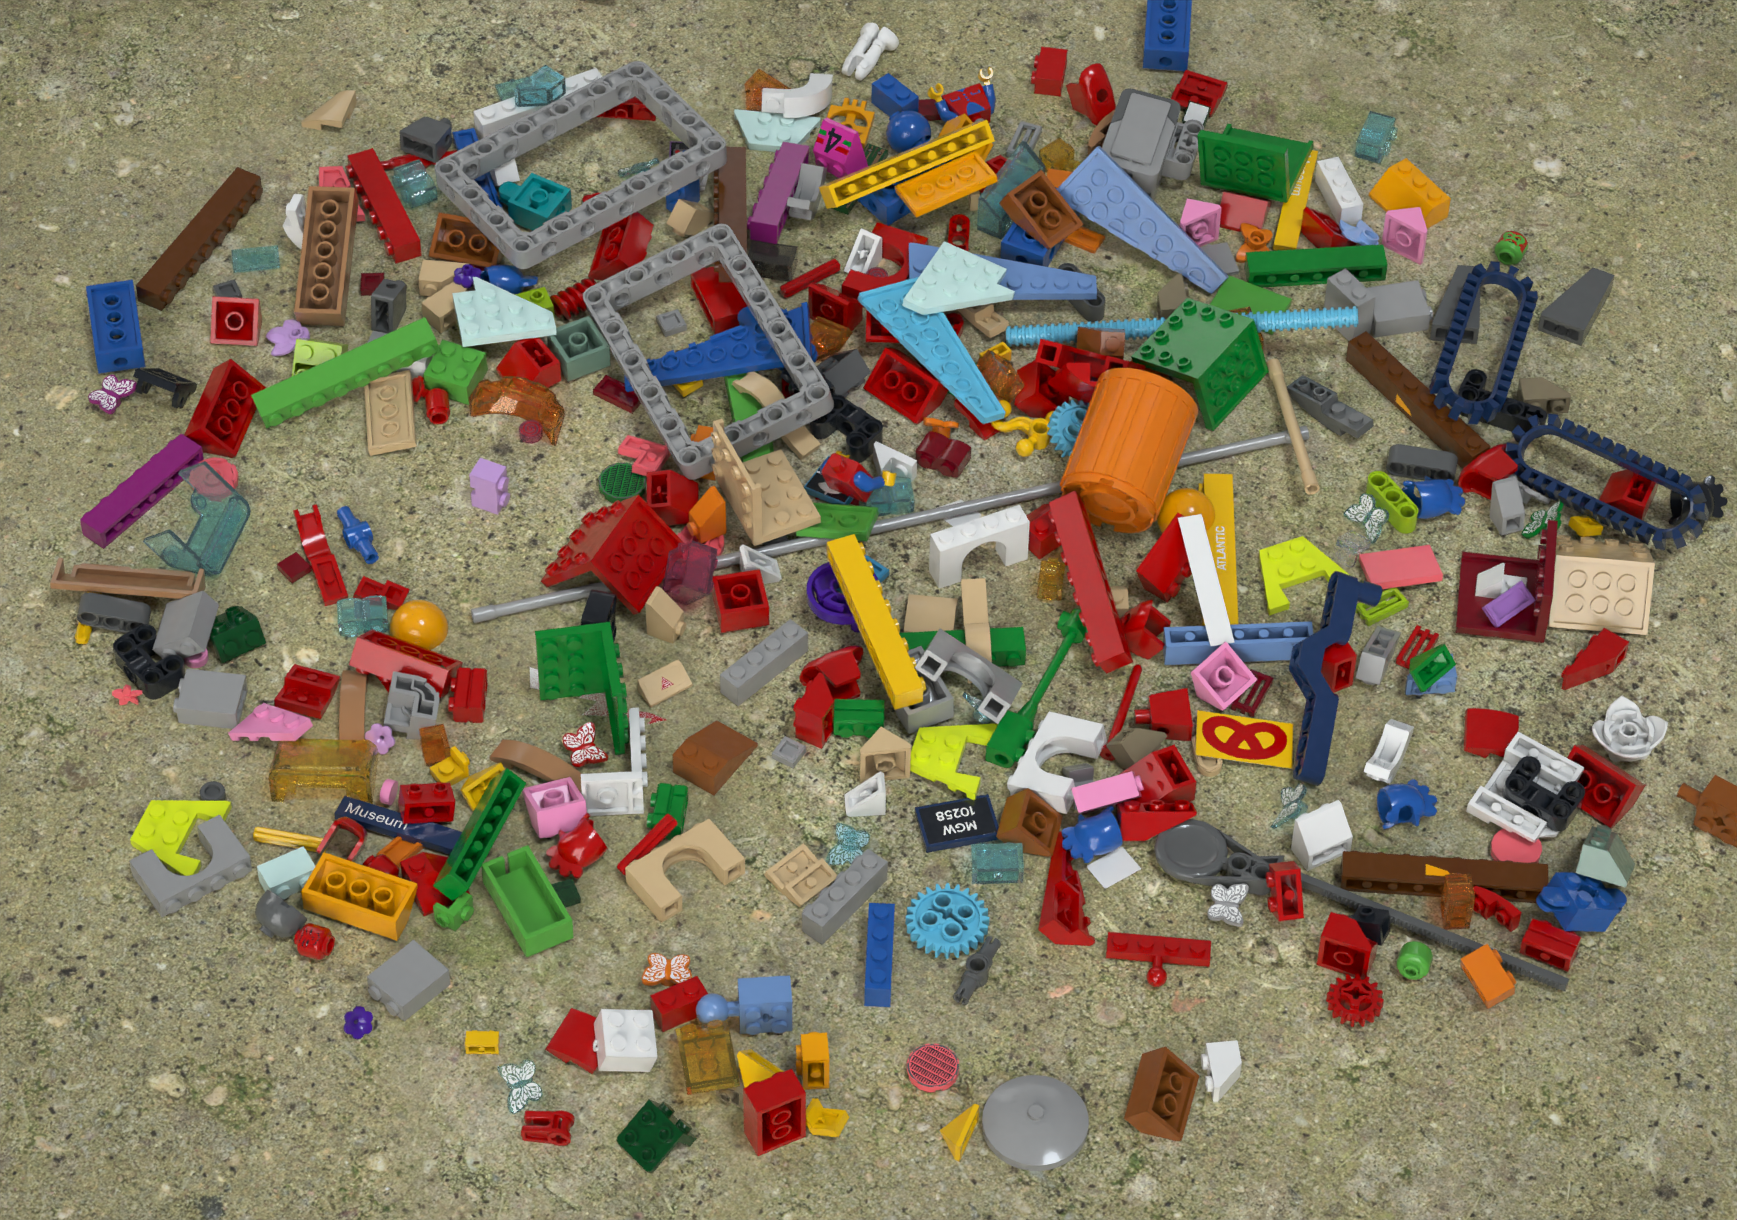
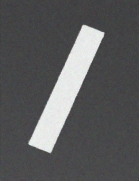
M1202 514L1180 517L1178 520L1210 646L1222 645L1224 642L1234 643Z

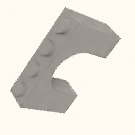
M942 629L938 630L915 666L916 670L936 682L942 671H953L969 679L983 696V700L977 710L997 724L1011 706L1023 684Z
M220 815L197 826L199 840L212 857L210 864L197 874L181 876L171 873L164 867L152 849L129 860L133 878L161 917L177 912L183 906L200 900L203 896L223 888L226 884L238 878H243L252 871L249 854Z

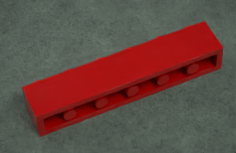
M371 148L348 155V165L345 166L349 179L353 178V186L356 193L361 194L363 208L369 210L370 221L372 225L376 224L380 241L384 240L385 242L384 247L387 255L392 256L395 264L422 256L420 239L374 149Z

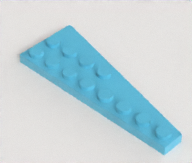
M919 277L859 293L858 301L982 424L1004 418L1005 410L944 313L922 315L902 306L903 299Z

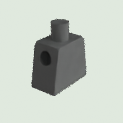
M422 117L400 130V150L437 163L452 144V123L447 118H442L438 121L430 117Z
M383 279L372 293L371 331L374 330L388 334L397 330L407 307V285L405 282Z

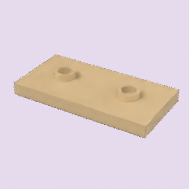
M410 370L380 377L364 386L368 452L370 456L417 447L412 375Z

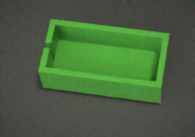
M528 845L507 853L509 872L507 874L503 856L482 864L483 883L526 957L574 938L572 919Z

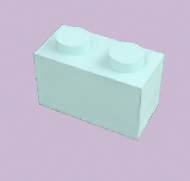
M303 846L257 866L259 882L265 892L270 890L284 900L290 895L302 891L315 868V864Z

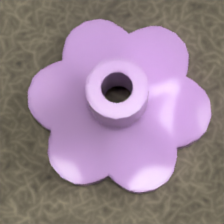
M375 723L371 726V730L365 733L368 748L372 752L378 751L380 754H386L389 748L395 744V738L392 736V729L389 726Z

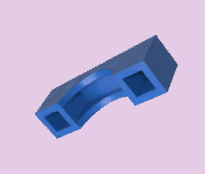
M869 903L864 1006L890 1007L895 904Z

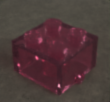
M691 540L687 543H678L677 548L669 551L662 589L674 602L687 606L710 595L714 587L712 579L718 563L716 558L718 549Z

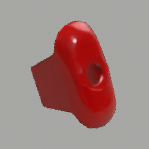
M1095 63L1085 68L1081 72L1079 82L1066 85L1072 108L1087 116L1096 126L1105 116L1116 109L1110 81L1103 65L1100 63Z
M1506 444L1493 446L1477 456L1462 469L1458 479V486L1463 489L1464 493L1475 492L1491 500L1493 482L1506 479L1518 470V465L1506 454Z
M1153 600L1139 603L1120 618L1130 652L1147 660L1164 649L1165 644L1157 636L1164 631V627H1170L1171 624L1167 617L1152 606Z
M857 645L847 646L808 662L800 673V682L803 686H807L808 682L814 680L818 673H822L833 700L860 697L861 691L856 680L861 678L858 665L863 657V648Z
M346 816L340 817L333 822L316 852L322 855L340 828L345 829L359 838L347 860L354 862L366 844L368 833L359 823Z

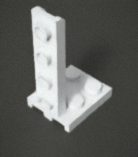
M639 707L629 710L632 771L581 774L582 796L586 800V809L590 816L644 813L643 787H648L647 772H642V769H647L646 753L641 754V751L646 750L645 735L640 736V733L645 732L644 717L639 718Z

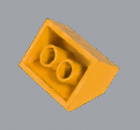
M1407 158L1389 167L1369 193V197L1386 212L1389 210L1420 207L1427 229L1448 217L1451 198Z

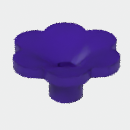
M465 264L462 268L455 269L454 283L462 285L464 288H470L473 285V277L481 279L482 272L479 268Z
M356 1006L353 1011H348L345 1014L344 1032L351 1034L354 1039H361L364 1034H369L372 1031L371 1022L373 1014L370 1011H365L364 1007Z

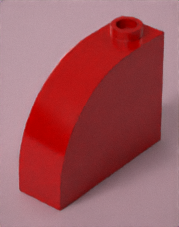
M714 267L702 268L692 273L691 287L714 334L740 326L737 319L738 314L747 305L733 282H719V273L714 272Z

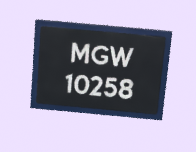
M989 794L977 796L976 800L964 798L915 807V816L926 853L999 840L996 837L999 826Z

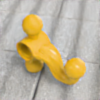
M999 400V403L1005 410L1004 418H1006L1012 411L1011 404L1006 400ZM1054 411L1049 412L1045 419L1038 418L1032 420L1028 417H1016L1006 422L996 420L990 423L1001 432L1022 430L1029 436L1028 439H1021L1017 442L1016 452L1022 457H1028L1032 455L1034 449H1045L1049 445L1050 435L1047 432L1050 428L1047 427V424Z

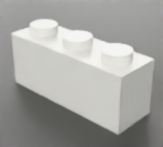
M1339 157L1317 161L1315 182L1337 224H1339L1340 220L1349 225L1357 224L1362 219L1363 202Z

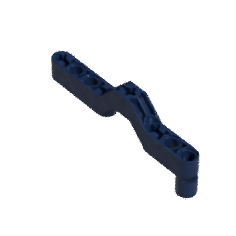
M1334 571L1329 579L1319 631L1293 646L1289 664V671L1306 699L1293 768V778L1314 786H1319L1325 777L1339 703V696L1332 692L1321 673L1325 648L1333 643L1342 646L1347 644L1352 633L1357 602L1375 607L1382 596V587L1380 585L1365 580L1359 582L1356 577L1339 571Z

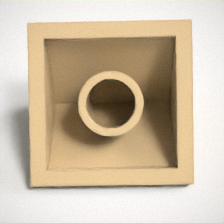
M880 727L860 749V784L880 771L884 773L885 781L910 778V743Z

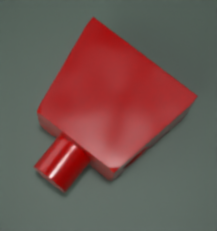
M1188 688L1148 696L1147 709L1134 710L1135 725L1149 724L1150 730L1165 732L1167 735L1165 739L1191 741L1193 723Z

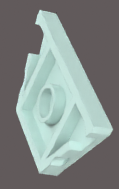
M734 110L735 121L737 120L740 125V131L742 136L746 138L749 150L776 152V150H780L783 142L802 144L809 139L810 132L814 128L818 129L821 124L820 117L783 118L784 114Z

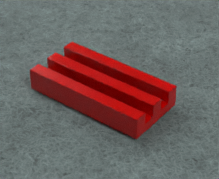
M1416 625L1397 656L1395 664L1409 669L1410 659L1418 654L1426 639L1429 640V643L1423 653L1434 648L1439 639V634L1436 632L1430 634L1429 629L1423 631L1421 626ZM1420 636L1419 641L1415 645L1408 659L1404 661L1406 655L1410 651L1417 637Z

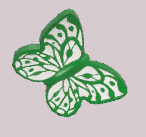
M1558 501L1547 511L1539 510L1534 512L1530 517L1533 522L1526 525L1521 534L1526 539L1536 536L1542 529L1546 530L1548 520L1558 521V530L1562 524L1560 512L1564 504Z

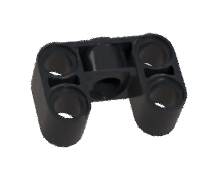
M831 395L834 402L833 409L828 414L810 422V433L816 439H826L836 430L847 436L846 455H850L849 459L862 463L873 454V447L876 441L881 444L883 443V424L844 396Z
M592 589L581 618V625L610 622L613 642L615 641L617 631V595Z
M142 624L114 641L115 661L128 679L142 690L145 697L156 700L179 687L180 679L184 678L186 674L183 658L179 655H169L155 663L151 656L156 653L152 650L157 636L156 630L152 625Z
M1532 756L1523 757L1505 781L1503 798L1546 821V826L1551 830L1557 832L1564 831L1582 807L1585 796L1583 785L1576 781L1567 782L1556 795L1537 784L1541 770L1539 760Z

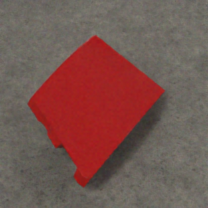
M1066 363L1062 368L1055 371L1054 377L1048 376L1047 379L1048 385L1057 391L1088 403L1091 401L1097 381H1092L1091 363Z

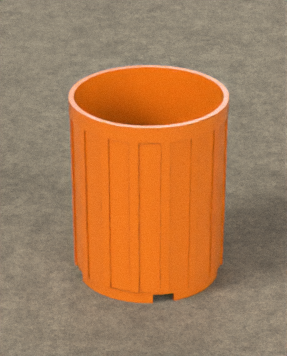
M1114 368L1103 372L1096 383L1094 393L1060 482V491L1063 492L1061 497L1076 491L1085 503L1090 523L1101 527L1103 522L1115 526L1114 531L1121 533H1139L1149 529L1158 518L1190 433L1196 422L1198 407L1194 399L1177 384L1154 373L1133 368Z

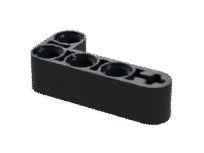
M1479 369L1468 371L1459 388L1458 395L1470 401H1483L1489 398L1491 392L1485 390L1487 375L1484 371ZM1507 397L1500 413L1497 412L1493 420L1487 423L1483 416H1481L1479 422L1510 432L1519 425L1526 433L1532 429L1528 420L1529 417L1537 415L1541 425H1546L1547 413L1540 407ZM1460 413L1461 416L1468 418V414Z

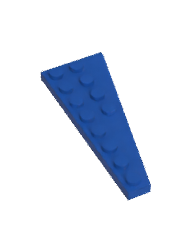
M803 302L801 307L787 311L786 308L782 312L812 359L809 306L807 302ZM757 322L749 326L740 325L710 336V340L697 345L693 342L688 344V348L675 353L674 350H671L656 360H650V358L646 360L652 375L656 376L661 386L784 367ZM624 375L626 391H634Z

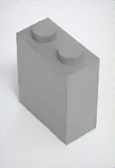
M1347 269L1327 279L1324 308H1327V310H1330L1331 307H1334V310L1338 309V307L1345 309L1346 306H1349V309H1352L1353 306L1358 308L1357 327L1350 325L1347 328L1346 325H1342V328L1335 326V329L1348 341L1365 331L1371 334L1376 297Z
M1418 280L1367 288L1376 297L1371 327L1374 338L1429 329L1430 320L1433 319V311L1431 306H1428L1426 303V292L1424 289H1421Z
M204 591L167 603L152 650L162 659L169 655H179L182 658L204 652L219 604Z
M187 669L185 677L181 678L179 682V698H175L173 711L177 713L178 722L228 729L236 727L240 722L248 692L246 675Z
M412 940L367 976L368 993L376 1001L380 1000L391 1015H397L404 1022L450 985L449 969L415 940Z

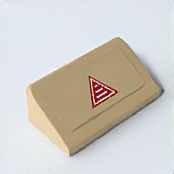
M679 659L637 680V691L650 708L693 686Z

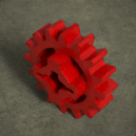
M1356 973L1355 978H1351L1349 974L1345 975V980L1339 977L1336 978V983L1330 984L1326 998L1328 1002L1327 1009L1333 1010L1332 1017H1341V1024L1350 1021L1351 1027H1354L1355 1022H1359L1364 1027L1365 1020L1373 1023L1375 1016H1380L1384 999H1382L1383 991L1377 990V982L1370 984V977L1367 976L1362 980L1358 973Z

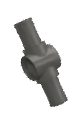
M987 936L980 951L967 958L965 972L961 977L962 982L953 995V999L957 1003H960L963 998L961 1004L967 1005L975 989L984 986L988 982L989 970L993 964L992 959L1001 946V942L997 938L991 943L993 937Z

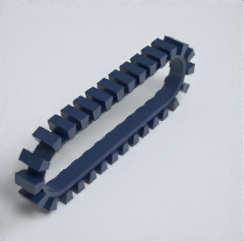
M1491 261L1487 270L1480 263L1474 266L1472 273H1468L1429 386L1430 394H1437L1433 403L1438 409H1441L1448 403L1452 407L1448 417L1457 421L1461 412L1468 414V424L1477 425L1481 416L1488 423L1495 418L1497 412L1500 413L1507 398L1538 299V292L1530 291L1533 281L1529 276L1521 281L1517 280L1516 276L1519 269L1510 265L1507 273L1499 272L1500 262ZM1496 284L1510 290L1516 296L1518 310L1489 398L1483 401H1470L1460 397L1453 391L1449 383V376L1478 289L1483 285Z
M1548 413V425H1541L1538 416L1534 415L1528 418L1532 427L1528 432L1525 433L1519 425L1512 431L1515 441L1519 444L1507 442L1506 454L1518 465V470L1513 474L1517 477L1519 476L1522 483L1530 489L1534 486L1536 492L1544 496L1547 492L1550 499L1557 502L1560 499L1569 508L1573 505L1574 510L1582 514L1585 511L1587 516L1595 520L1598 517L1600 522L1607 526L1611 523L1613 529L1621 533L1624 529L1626 535L1634 539L1637 535L1639 541L1644 544H1649L1653 534L1652 542L1655 549L1665 550L1666 539L1673 538L1677 549L1685 547L1687 545L1682 536L1689 530L1697 539L1703 532L1700 522L1695 521V519L1708 521L1709 511L1706 503H1703L1707 500L1699 484L1694 487L1690 476L1683 473L1679 476L1678 471L1671 467H1668V470H1666L1665 465L1658 461H1655V464H1653L1652 459L1645 455H1642L1640 458L1638 452L1632 449L1627 451L1626 447L1619 443L1614 445L1613 441L1607 437L1601 439L1600 434L1592 430L1589 434L1587 428L1579 424L1576 428L1574 422L1566 418L1562 425L1559 416L1556 414ZM1542 435L1558 436L1685 496L1690 501V512L1684 522L1676 527L1669 529L1657 528L1529 467L1524 461L1525 450L1530 442Z

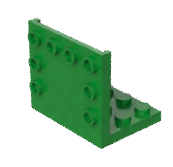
M1228 123L1223 134L1200 130L1197 137L1201 185L1287 203L1314 148L1313 141L1309 140L1308 143L1246 131L1232 128V124Z
M1186 298L1131 356L1134 363L1193 383L1205 427L1212 431L1222 423L1269 372L1254 319L1190 298Z
M610 622L535 631L540 701L605 693L615 755L625 754V744H629L627 691L625 682L620 683V678H624L622 663H617L616 658H620L619 644L613 642Z

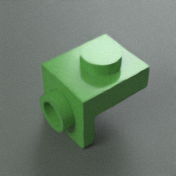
M464 892L449 909L436 902L433 906L435 921L440 926L448 927L456 932L462 923L468 921L473 915L472 895Z

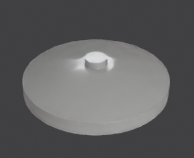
M1027 1075L1011 1079L995 1089L984 1106L982 1130L987 1145L999 1159L1019 1169L1045 1171L1060 1167L1071 1161L1081 1151L1088 1135L1089 1117L1083 1100L1070 1086L1051 1077Z

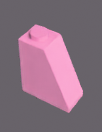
M1131 771L1071 788L1078 813L1086 814L1116 805L1117 803L1142 797L1140 791L1144 790L1140 775L1135 776V773Z

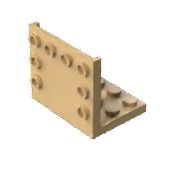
M723 419L713 421L711 438L714 448L711 451L715 463L712 464L715 479L754 546L821 523L819 512L782 449L742 462L724 432Z
M1557 535L1554 589L1548 626L1602 631L1603 628H1606L1611 632L1647 635L1655 562L1648 547L1640 541H1629V544H1621L1616 539H1605L1604 542H1597L1592 537H1580V540H1572L1570 536Z

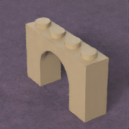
M710 819L695 824L687 832L676 835L668 843L654 848L646 856L632 861L625 867L626 883L661 923L683 911L682 895L665 876L666 871L672 865L686 860L703 863L724 886L745 874V858Z

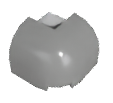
M393 671L383 726H389L393 731L407 733L406 739L416 740L429 736L436 724L439 692H436L427 683L426 678Z

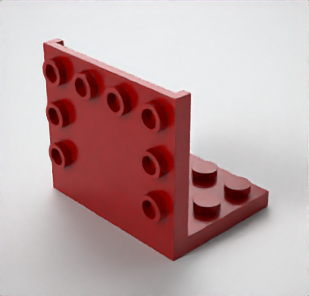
M638 494L621 502L617 500L611 506H603L594 513L588 512L581 519V526L570 534L568 544L564 545L557 552V559L546 567V574L541 582L546 587H550L592 571L613 594L617 595V598L628 610L635 615L643 609L655 587L659 586L687 545Z

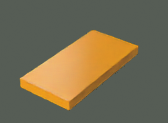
M973 151L896 185L895 192L917 218L994 184L998 180L997 175L977 151Z

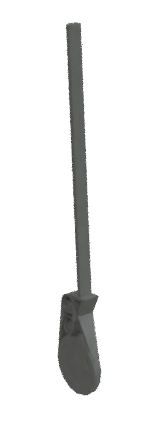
M1188 819L1159 833L1154 846L1157 863L1164 872L1178 880L1212 887L1216 884H1221L1226 889L1231 885L1244 883L1249 886L1248 893L1256 895H1266L1271 891V888H1268L1266 884V872H1269V864L1284 862L1285 855L1257 856L1221 830L1207 822L1195 819ZM1228 848L1234 852L1229 858H1227ZM1221 869L1226 871V876H1215ZM1301 873L1303 888L1321 894L1323 897L1326 896L1327 899L1331 898V901L1336 900V903L1340 902V905L1343 903L1345 906L1348 905L1349 908L1353 907L1354 910L1358 909L1359 906H1371L1373 908L1389 910L1390 924L1394 923V926L1398 925V928L1401 926L1403 929L1406 928L1407 931L1416 932V935L1419 933L1421 936L1424 935L1425 938L1434 939V942L1439 941V943H1443V946L1446 944L1448 947L1451 946L1452 949L1457 948V951L1461 950V953L1464 951L1466 954H1470L1484 946L1448 930ZM1498 951L1503 961L1500 964L1503 968H1506V971L1509 969L1511 972L1514 971L1515 975L1519 973L1520 976L1529 977V980L1532 978L1534 981L1537 980L1538 983L1547 984V987L1550 985L1552 988L1555 987L1556 990L1566 991L1569 978Z

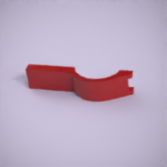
M317 504L312 505V513L301 516L298 509L293 510L303 550L311 565L324 606L348 601V593L335 556L331 553Z

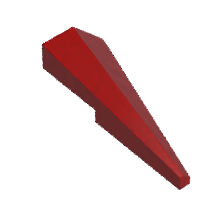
M1060 831L1053 855L1051 856L1038 930L1055 944L1091 946L1095 943V937L1089 935L1088 926L1091 922L1090 918L1084 915L1083 905L1086 902L1078 871L1073 870L1071 861L1074 858L1071 857L1070 851L1062 847V841L1065 838L1061 834L1062 831Z

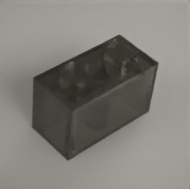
M752 240L748 257L761 278L789 282L793 280L798 263V246Z

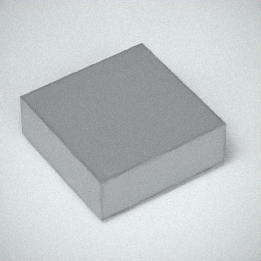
M678 309L656 316V321L665 337L687 330V325Z
M785 736L772 752V759L794 769L806 753V746Z

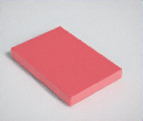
M1430 545L1359 554V563L1367 581L1380 585L1382 589L1443 581V573Z

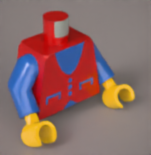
M988 67L987 69L988 77L982 74V69L978 73V78L984 83V86L978 83L942 95V97L941 94L944 88L940 83L935 85L938 93H935L932 87L928 89L927 94L931 99H935L936 103L934 104L943 122L946 123L953 118L966 114L973 123L987 120L990 123L996 102L993 84H990V79L993 75L992 68Z
M841 451L831 454L830 458L826 459L820 467V473L830 489L865 503L873 490L882 488L884 485L894 486L897 473L883 470L882 476L873 478L860 463L849 459L850 455L841 454Z

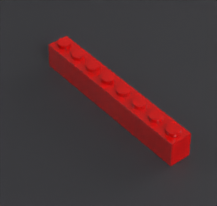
M1073 491L1049 502L1052 511L1049 512V517L1052 524L1057 528L1055 537L1058 544L1063 548L1061 557L1064 564L1069 568L1067 577L1070 584L1075 588V592H1073L1074 600L1081 607L1082 612L1079 613L1082 624L1087 627L1088 632L1085 633L1086 640L1094 650V653H1091L1092 660L1096 667L1100 666L1107 674L1133 663L1085 503L1077 492Z

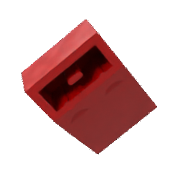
M1175 744L1151 752L1120 773L1124 774L1133 771L1135 776L1140 775L1144 790L1140 791L1142 797L1132 799L1139 803H1150L1152 800H1161L1165 803H1175L1176 800H1187L1189 802L1195 800L1196 780Z

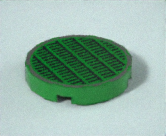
M615 463L609 465L601 472L599 476V491L605 496V499L613 503L617 500L621 502L638 494L642 497L646 490V476L632 473L633 464Z

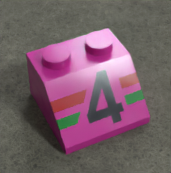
M826 117L822 122L813 148L816 165L827 168V172L835 175L837 178H842L868 167L858 131Z

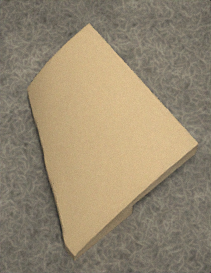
M345 90L337 93L302 120V127L322 130L324 125L343 128L346 119L351 118L357 104L356 91Z

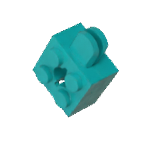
M531 173L521 186L507 181L499 187L500 202L508 205V215L514 220V223L532 231L543 226V223L572 209L570 188L534 173Z

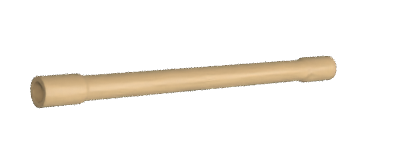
M1273 358L1266 363L1268 373L1273 382L1298 461L1305 491L1307 494H1315L1320 489L1316 474L1310 463L1285 384L1280 361Z

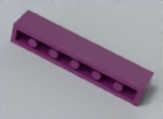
M783 142L780 150H776L774 163H771L769 167V176H765L763 189L759 191L758 203H754L752 216L748 218L747 230H750V240L773 244L778 243L789 215L790 207L786 206L788 197L793 198L796 192L801 163L809 164V146Z
M183 434L169 441L160 452L154 454L146 464L135 470L133 475L120 483L112 493L102 498L99 504L83 515L80 519L83 535L101 548H106L191 474V470L196 468L200 461L204 460L202 447Z

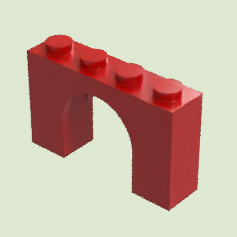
M877 222L871 233L882 237V258L897 263L901 269L887 277H875L850 269L842 284V294L858 300L859 293L909 280V243L928 245V238Z
M1040 339L1035 362L1056 368H1062L1066 363H1091L1092 377L1099 378L1103 372L1114 368H1133L1143 371L1145 369L1144 365L1044 339Z

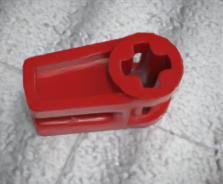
M563 1110L525 1111L524 1121L526 1125L522 1126L521 1137L524 1141L548 1143L557 1146L570 1144V1128L574 1125L575 1121L573 1114Z

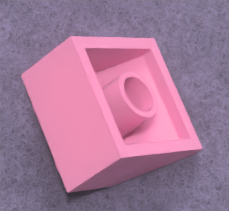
M571 777L526 787L522 790L532 827L539 838L554 837L556 834H559L560 829L563 832L572 831L578 825L583 815L587 813L586 800Z

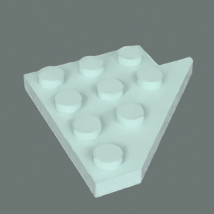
M944 241L903 299L902 306L922 315L1009 301L1014 298L1015 291L999 285L1006 275V268Z
M473 277L475 291L452 293L463 347L557 335L553 312L478 277Z

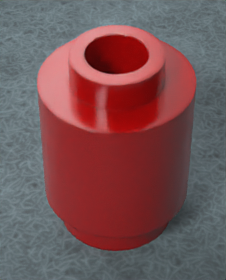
M434 388L425 394L426 414L431 423L443 424L447 422L450 416L449 395L443 389Z

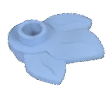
M1340 220L1339 227L1343 236L1348 240L1359 243L1360 246L1379 244L1378 234L1362 220L1358 221L1356 227Z

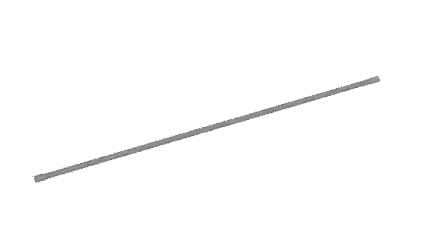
M1307 426L1299 427L1303 440H1308L1309 431ZM1288 430L1275 434L1184 453L1178 467L1280 444H1290L1292 442ZM1061 481L879 520L875 522L870 535L1063 493L1060 491ZM802 537L752 549L772 557L827 545L828 541L835 539ZM740 551L672 566L662 581L740 564ZM598 582L498 605L471 609L473 623L493 620L500 616L587 598L592 589L608 593L611 591L603 582Z

